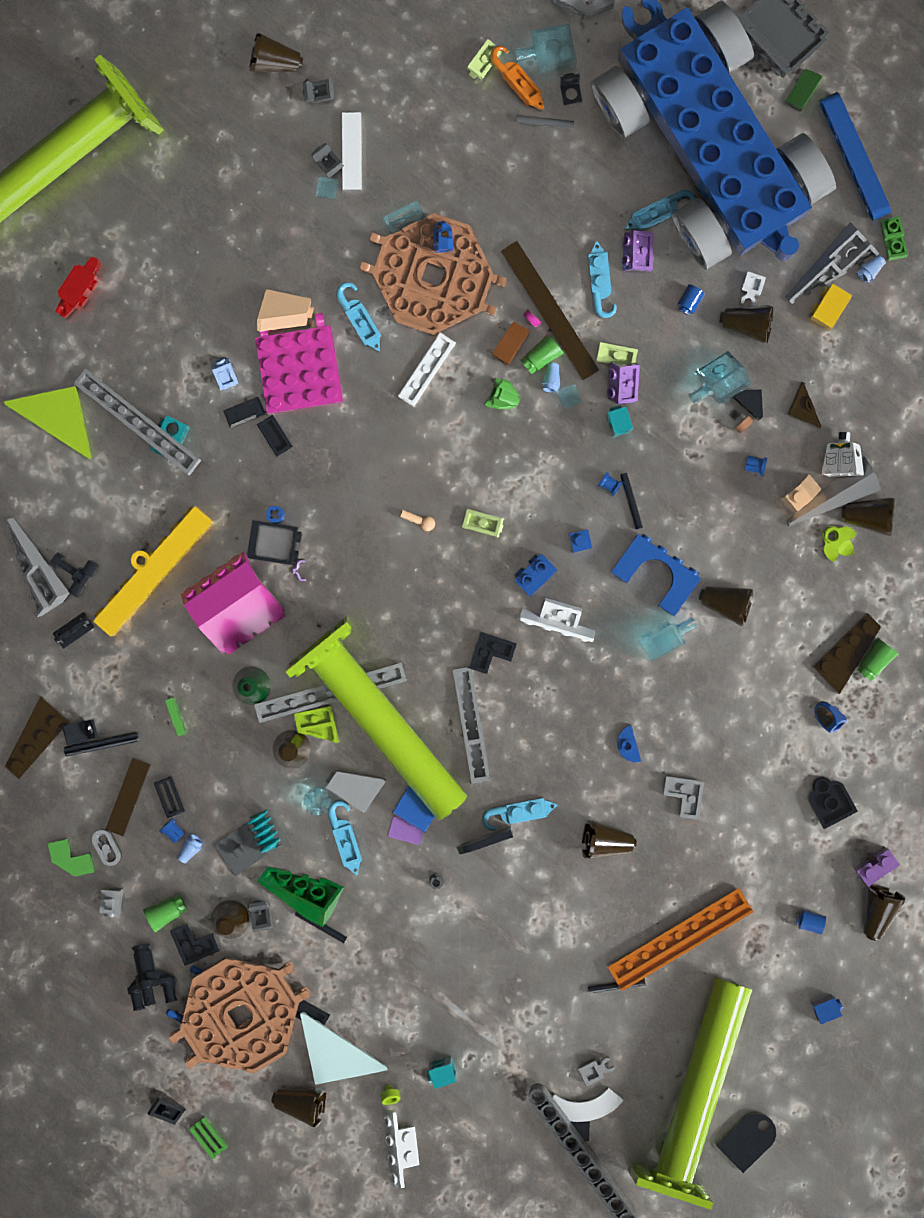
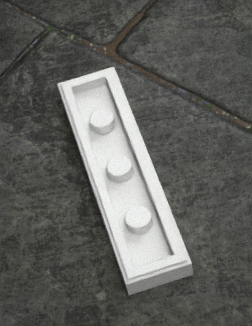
M361 112L342 113L343 190H362Z
M439 332L398 394V397L414 407L456 342Z

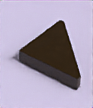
M801 382L787 415L820 429L822 425L812 400L809 397L805 383Z

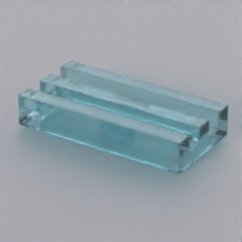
M415 201L383 217V220L390 234H393L414 222L424 219L425 216L418 201ZM414 207L417 208V210H415V211H413V212H411V213H409V214H407V215H405V216H403V217H401V218H399V219H397V220H395V221H393V222H391V223L389 222L390 219H392V218H394V217H396V216H398V215H400V214H402V213H404V212H406V211H408V210H410V209H412V208H414ZM417 214H420L419 217H417V218H415V219H413V220H411V221H409V222H407V223H405V224H403V225H401V226H399V227H397V228H395V229H392L393 226H395V225H397V224H399V223H401V222H403V221H405V220H407V219H409V218H411V217H413V216H415V215H417Z

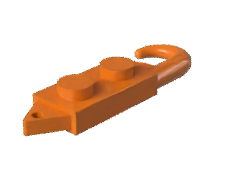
M503 46L494 47L491 50L490 58L503 75L504 80L527 106L531 105L542 110L544 108L541 97L543 92L518 63L507 62L503 64L497 57V52L503 51L508 54V49Z

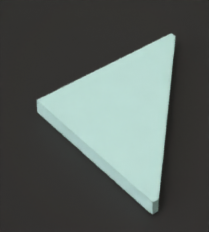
M300 1012L315 1085L388 1070L387 1065L379 1062L372 1055L359 1049L344 1037L334 1033L327 1026L314 1020L305 1012Z

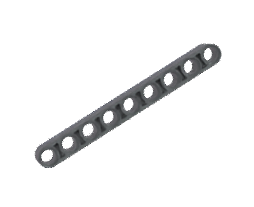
M540 1083L533 1084L529 1091L530 1103L614 1218H623L625 1215L636 1218V1211L546 1087ZM541 1092L543 1096L537 1098L533 1093ZM551 1107L554 1111L547 1113L544 1109ZM561 1122L565 1127L558 1128L555 1124ZM574 1138L576 1142L571 1144L567 1142V1139ZM584 1153L588 1157L585 1159H581L578 1157V1155ZM597 1169L599 1172L597 1174H591L589 1170ZM603 1184H607L610 1186V1188L602 1189L600 1186ZM617 1199L620 1200L621 1203L615 1205L612 1203V1201Z

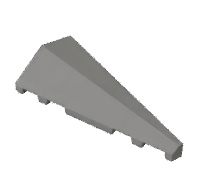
M850 222L786 295V298L793 304L795 303L794 300L804 294L806 296L811 294L812 289L819 285L821 287L848 273L847 270L856 264L860 266L864 263L863 260L872 255L876 257L880 253Z
M862 457L864 476H840L836 478L808 504L787 519L788 526L882 490L876 474L866 457Z
M10 518L4 523L11 531L12 538H10L11 544L15 543L18 552L15 556L24 583H27L32 594L29 595L30 601L35 602L37 611L34 613L36 617H40L62 604L70 593L15 519Z

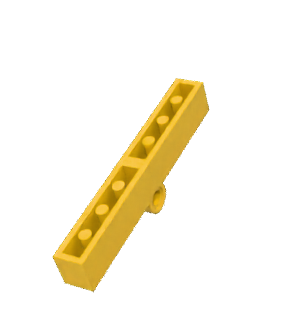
M197 506L189 507L183 514L185 518L181 522L177 521L171 527V534L168 537L165 535L158 542L159 547L155 551L151 550L149 553L137 551L132 555L131 564L135 568L132 572L134 574L130 580L126 579L120 585L121 590L118 594L113 593L107 600L109 604L105 608L101 607L94 615L96 618L93 622L109 636H114L214 523ZM141 556L145 558L143 565H140L138 562Z

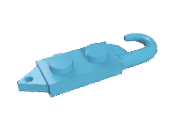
M681 190L632 213V217L625 226V229L643 231L672 217V213L678 210V200L689 197L693 201L696 199V196L689 190Z
M596 241L591 253L588 254L593 306L598 316L609 318L615 314L617 305L613 304L610 312H604L601 308V300L611 294L608 253Z
M351 282L342 283L336 290L337 300L364 345L380 351L381 334L362 302L359 300L348 302L343 295L345 288L351 287L356 291L357 287Z
M544 798L493 807L484 812L482 823L485 828L494 831L497 830V827H493L488 823V818L492 815L500 814L505 823L513 824L545 818L558 805L544 800Z
M334 801L328 808V817L344 867L346 866L355 875H358L362 857L352 825L347 820H337L335 814L337 806H343L347 811L350 808L344 801Z

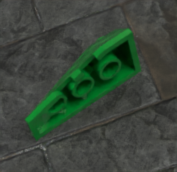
M267 867L258 879V883L306 919L322 927L332 915L344 888L325 878L318 880L309 878V875L305 874L303 876L293 875L290 871Z

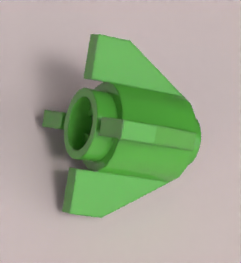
M495 378L490 397L485 401V406L511 410L513 407H517L520 401L519 393L510 381Z

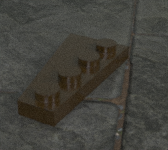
M866 613L812 666L838 694L843 690L881 626L869 613Z
M40 696L4 767L20 779L62 732V727L69 724L70 720L45 698Z

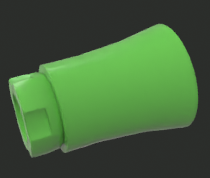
M547 333L534 348L526 353L527 356H524L521 361L529 372L533 374L537 369L540 370L552 360L563 355L564 352L550 334Z
M877 638L872 649L857 670L870 681H873L899 653Z
M178 894L173 898L170 897L154 906L143 909V912L151 928L156 933L188 909Z

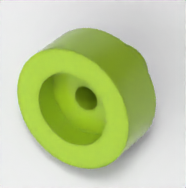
M386 1085L384 1087L385 1091L380 1095L382 1104L392 1105L399 1102L401 1099L399 1090L392 1089L391 1085Z

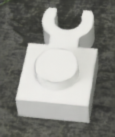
M747 272L741 291L746 292V295L741 298L740 305H743L746 299L751 301L750 306L755 305L754 295L760 297L766 277Z

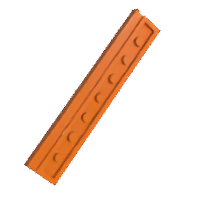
M740 888L610 965L608 969L620 989L624 991L754 911Z

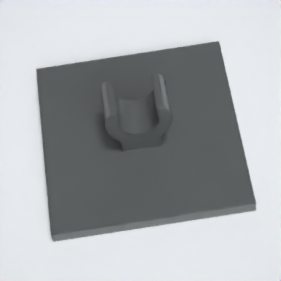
M246 823L214 845L235 876L267 855L266 852H259L263 847L256 845L258 840L253 839L254 835L250 832Z

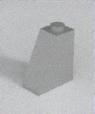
M338 770L335 774L331 772L326 780L329 783L326 788L365 813L386 782V779Z

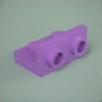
M632 230L624 233L622 240L624 246L622 257L623 271L637 270L650 272L653 270L654 232Z
M615 362L610 363L608 371L609 388L607 389L609 400L617 404L638 402L640 364L628 363L619 365Z

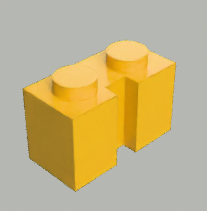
M835 284L824 288L820 295L822 297L819 304L815 303L810 311L812 313L810 319L829 331L833 328L852 297L851 294Z

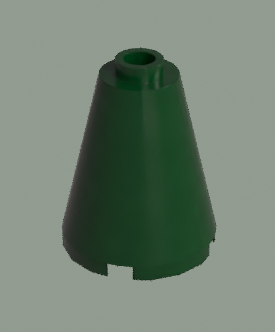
M246 667L235 675L232 688L234 695L239 701L248 705H254L266 699L270 692L271 684L268 675L262 669ZM246 683L250 685V690L246 688Z

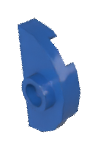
M629 725L619 734L617 748L626 760L641 762L633 729Z

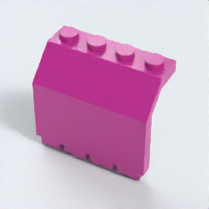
M244 552L233 556L230 561L217 567L214 572L203 577L198 583L187 588L181 594L183 604L197 627L222 653L226 651L228 654H231L240 648L238 642L244 645L256 637L254 632L260 634L271 626L269 621L275 624L285 617L283 613L285 611L284 607L259 580L250 565L248 556Z

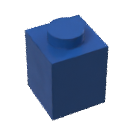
M588 529L568 534L573 553L592 549Z
M833 995L811 1003L820 1024L842 1016V1004Z

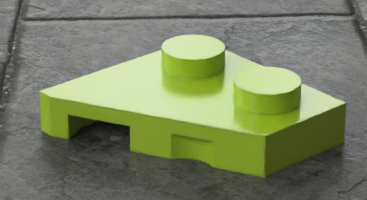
M332 706L294 713L298 733L335 743L339 742Z

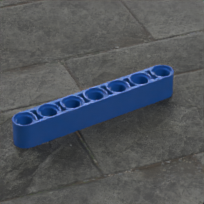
M835 92L819 99L821 110L870 218L875 220L891 213L889 202L840 94Z

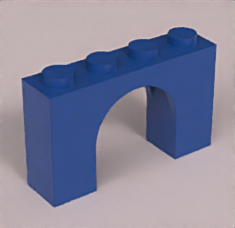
M638 534L611 573L625 583H628L643 562L659 560L666 564L671 571L672 583L658 606L672 616H675L701 580L698 576L699 572L692 567L687 569L682 565L684 562L676 556L670 557L666 554L668 550L661 545L656 547L651 543V538L645 534H642V536Z

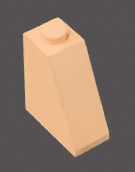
M266 289L257 318V331L307 325L308 318H312L314 307H311V298Z
M809 474L784 494L780 500L791 513H795L808 504L821 488Z

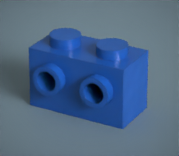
M535 554L528 561L530 565L526 569L522 567L514 574L516 577L514 581L529 597L557 571L543 554L540 556Z

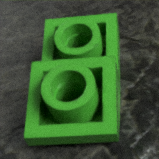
M900 216L881 220L888 261L908 257L904 240L905 233Z

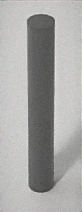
M517 115L516 123L574 128V121L524 115Z

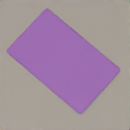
M393 817L388 837L420 845L423 832L403 819Z

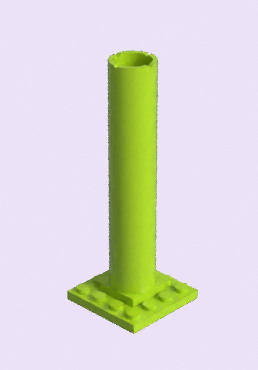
M99 55L94 60L98 64L96 66L97 70L108 80L105 83L107 88L0 172V223L132 118L150 132L154 131L159 135L164 131L163 127L122 72L102 55Z
M346 616L287 665L286 673L290 678L294 675L298 677L305 671L306 665L313 669L436 819L441 820L452 813L453 809H457L466 800L467 795L343 646L341 640L351 633L352 622Z
M716 977L657 1166L653 1167L652 1172L640 1164H636V1167L630 1166L629 1174L637 1186L709 1210L712 1209L714 1202L711 1200L710 1195L702 1188V1185L694 1183L693 1178L752 989Z

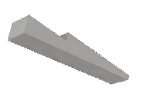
M469 667L454 669L453 676L471 784L491 782L472 669H469Z

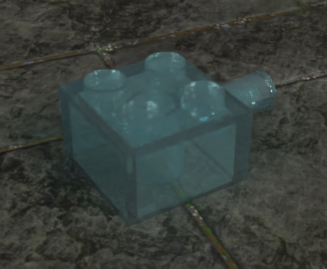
M570 23L532 30V47L515 49L517 62L531 58L536 60L538 74L576 67L577 61Z
M727 351L696 371L703 386L688 395L694 405L707 396H712L718 404L728 401L738 392L745 390L752 383L744 366Z
M690 617L678 625L666 621L657 626V631L652 632V630L641 634L640 637L642 639L638 640L648 661L652 662L685 644L683 634L698 628L696 623L688 626V624L694 622V619Z

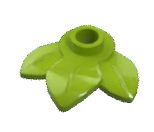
M829 526L825 528L822 533V539L825 542L823 551L830 561L835 562L839 554L844 556L854 555V546L850 540L857 533L847 526L841 528ZM830 532L834 533V539H829L828 534Z

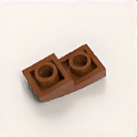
M513 322L495 348L492 356L508 366L518 353L520 346L529 336L530 331Z

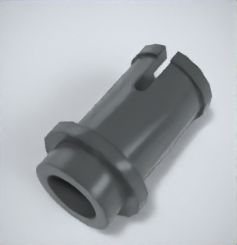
M435 873L430 876L429 884L433 889H440L444 884V878L441 874ZM437 878V880H439L440 883L434 884L433 881Z

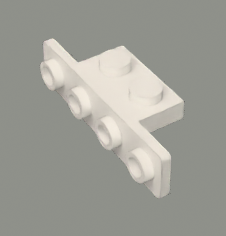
M545 598L541 614L525 609L521 611L519 620L525 624L537 625L549 631L554 630L564 636H574L585 642H593L595 630L578 625L582 608Z
M386 1109L384 1110L383 1122L386 1127L387 1160L390 1164L391 1172L389 1178L392 1186L401 1189L404 1188L403 1169L419 1165L415 1126L398 1129L396 1111Z

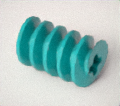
M267 809L248 817L251 819L247 822V825H254L250 832H257L253 839H260L256 845L263 846L259 851L260 853H265L282 845H277L281 840L280 837L274 838L277 830L271 831L274 823L268 824L271 817H264L268 812Z

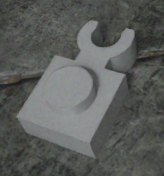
M609 1056L604 1057L599 1064H597L596 1060H593L578 1067L586 1086L603 1079V1072L609 1073L615 1069L614 1066H605V1063L610 1061Z

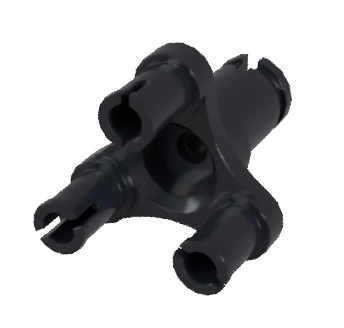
M151 943L132 947L137 975L127 988L128 995L131 996L133 1011L143 1010L147 1006L155 1005L152 987L159 985L163 987L165 1003L178 1001L174 988L175 978L166 973L156 971L153 953L150 950Z

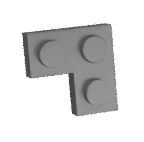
M666 776L663 795L682 798L679 817L699 820L704 781Z

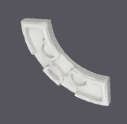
M609 1087L599 1096L584 1102L567 1100L555 1093L552 1096L572 1122H586L601 1118L612 1112L624 1100ZM551 1107L544 1109L547 1113L554 1111Z

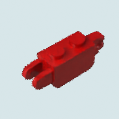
M90 257L84 267L81 265L74 266L57 291L58 297L61 300L55 312L66 319L75 308L78 310L80 307H83L88 300L87 295L89 292H93L98 286L99 282L97 280L99 278L96 274L100 270L99 268H101L102 263L97 257Z

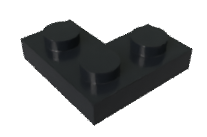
M480 632L469 669L487 674L493 656L511 662L517 643Z
M189 923L170 930L184 966L221 950L214 933L195 939Z

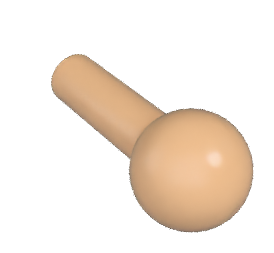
M402 510L400 513V517L419 524L424 531H430L435 526V521L430 516L422 518L405 510Z

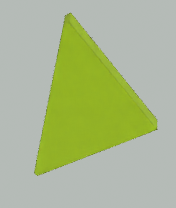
M77 386L4 401L5 405L88 459H92Z

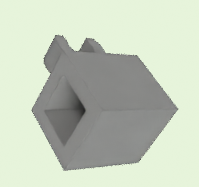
M103 888L101 890L99 913H105L106 917H116V914H120L122 912L123 889Z

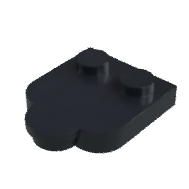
M819 777L814 780L812 784L813 792L810 793L808 801L823 830L858 812L845 786L841 782H830L825 777Z

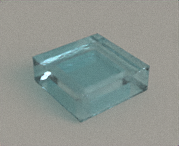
M319 177L316 196L336 200L339 180Z
M576 385L566 387L557 392L563 409L582 403Z

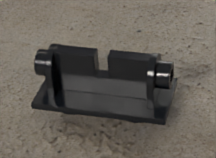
M82 612L52 634L55 637V642L64 649L95 627L87 615Z

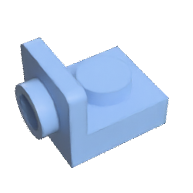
M222 357L216 359L211 364L220 390L238 384L229 358L224 359Z

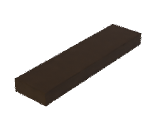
M132 758L105 830L121 836L125 835L151 764Z

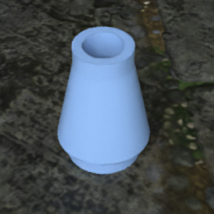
M877 255L875 258L859 266L857 274L866 283L873 281L886 262L882 256Z
M548 363L541 384L544 391L558 392V388H560L559 364Z
M194 834L186 837L177 855L178 860L187 863L191 857L202 849L203 841Z

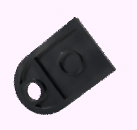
M510 826L464 842L456 848L459 854L469 853L513 838V831Z
M752 1112L745 1115L716 1143V1146L744 1173L773 1145L776 1139V1127L767 1115L760 1112ZM761 1121H767L769 1123V1126L766 1130H760L758 1128V1125Z

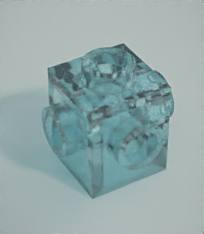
M314 787L313 790L308 791V794H305L303 805H306V811H310V814L321 816L327 809H330L332 797H329V792H325V788ZM316 797H320L322 799V802L320 804H317L315 802Z

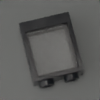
M252 520L247 556L249 559L294 566V562H298L299 551L296 550L297 543H301L302 532L299 531V527Z

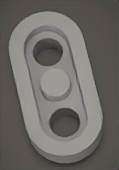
M105 829L96 831L92 836V843L101 861L107 866L116 865L121 859V853L111 833ZM101 835L105 836V842L100 841ZM110 852L115 855L114 859L108 857Z

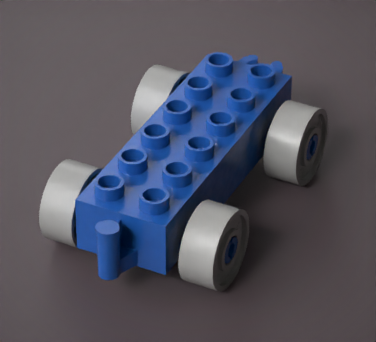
M641 0V5L650 11L651 20L647 24L640 25L635 22L632 9L629 6H625L622 10L621 21L628 35L633 38L632 42L620 49L618 61L625 73L618 66H614L590 81V86L606 119L623 139L650 123L647 110L643 104L645 103L708 204L707 206L700 198H696L672 213L674 225L685 246L704 270L709 269L732 254L727 237L739 256L762 244L772 251L778 260H788L799 248L798 240L789 236L788 226L805 217L812 209L811 205L833 192L836 189V182L823 154L806 134L801 133L780 147L775 148L729 73L754 58L751 42L739 19L723 1L715 3L696 16H693L689 8L686 7L667 19L663 14L661 4L657 0Z

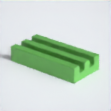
M175 697L165 700L177 736L186 734L187 730Z
M205 1116L189 1128L212 1160L228 1148L226 1142ZM202 1123L205 1124L222 1147L219 1148L202 1127ZM196 1128H198L199 1131L203 1134V1136H204V1137L206 1138V1140L210 1143V1145L213 1147V1149L215 1150V1152H213V1150L209 1147V1145H208V1144L206 1143V1141L202 1138V1136L199 1134V1132L196 1130Z

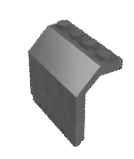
M757 0L742 14L738 12L736 16L746 31L752 48L755 47L759 52V57L772 66L771 69L777 76H781L784 79L827 41L825 37L830 33L821 23L817 27L814 26L818 19L808 9L804 13L801 12L805 5L800 0Z

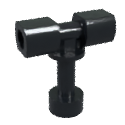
M57 552L49 565L55 569L60 567L72 575L71 580L74 582L68 591L74 597L79 598L86 588L85 583L89 577L94 576L100 566L94 561L88 560L83 569L81 567L76 569L64 561L65 556Z

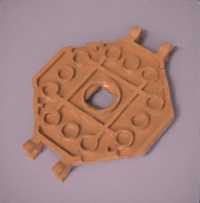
M432 213L426 216V218L414 222L386 237L375 233L371 234L370 242L382 245L375 266L362 262L360 271L373 274L396 323L435 335L481 311L491 316L495 315L497 307L485 304L484 302L491 282L504 287L507 278L493 273L470 225ZM438 221H444L452 228L453 252L434 253L433 228ZM447 231L441 232L442 237H449ZM427 263L445 269L439 286L422 281Z
M225 957L193 976L181 1028L169 1034L172 1044L185 1037L195 1054L186 1058L185 1064L188 1069H191L200 1062L218 1064L221 1067L241 1069L254 1074L287 1053L299 1002L311 996L307 986L295 994L284 976L292 973L295 968L291 960L278 969ZM240 1004H244L253 1018L237 1027L229 1016L228 1011Z

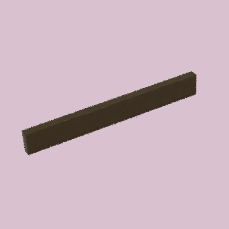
M518 241L501 250L504 258L581 379L585 380L598 372L599 368Z

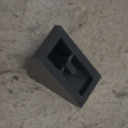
M762 389L740 390L731 393L730 396L756 420L759 421L763 417Z
M161 1092L147 1114L175 1125L186 1109L164 1092Z

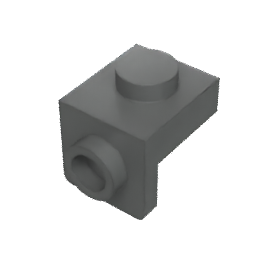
M325 79L317 82H303V96L306 101L319 103L334 99L333 80Z
M327 143L322 144L311 153L317 165L329 178L344 167Z
M257 900L249 904L248 909L250 911L253 932L273 929L268 903L263 900Z

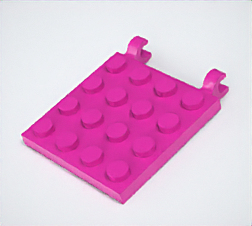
M323 313L315 314L317 328L269 335L268 330L259 331L261 337L255 338L267 414L343 402L331 326H325Z

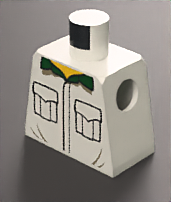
M839 432L838 443H829L827 445L822 469L823 475L828 477L864 476L860 445L850 442L849 432Z

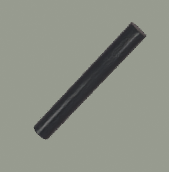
M620 474L636 530L641 529L643 525L628 474Z
M297 911L294 915L343 944L345 943L347 936L326 924L322 927L306 919Z
M645 978L629 988L646 986ZM617 982L588 986L589 994L621 990Z

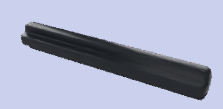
M131 732L64 747V754L68 757L138 742L139 735L137 732Z

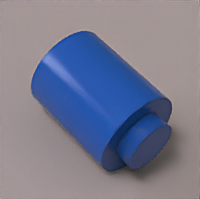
M688 284L677 303L679 306L678 310L686 315H689V313L694 314L705 293L696 286Z
M803 910L802 913H798L796 924H798L799 929L822 934L826 924V916Z

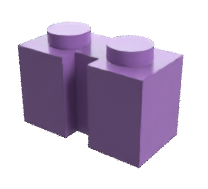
M886 847L872 855L875 860L871 863L865 860L853 868L862 882L868 887L900 865Z

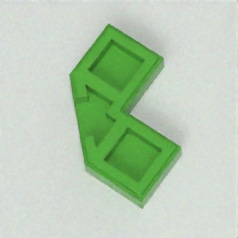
M68 839L48 843L52 863L71 875L80 876L95 872L90 853L75 857L71 856Z

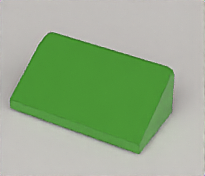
M805 68L785 102L802 111L823 76Z

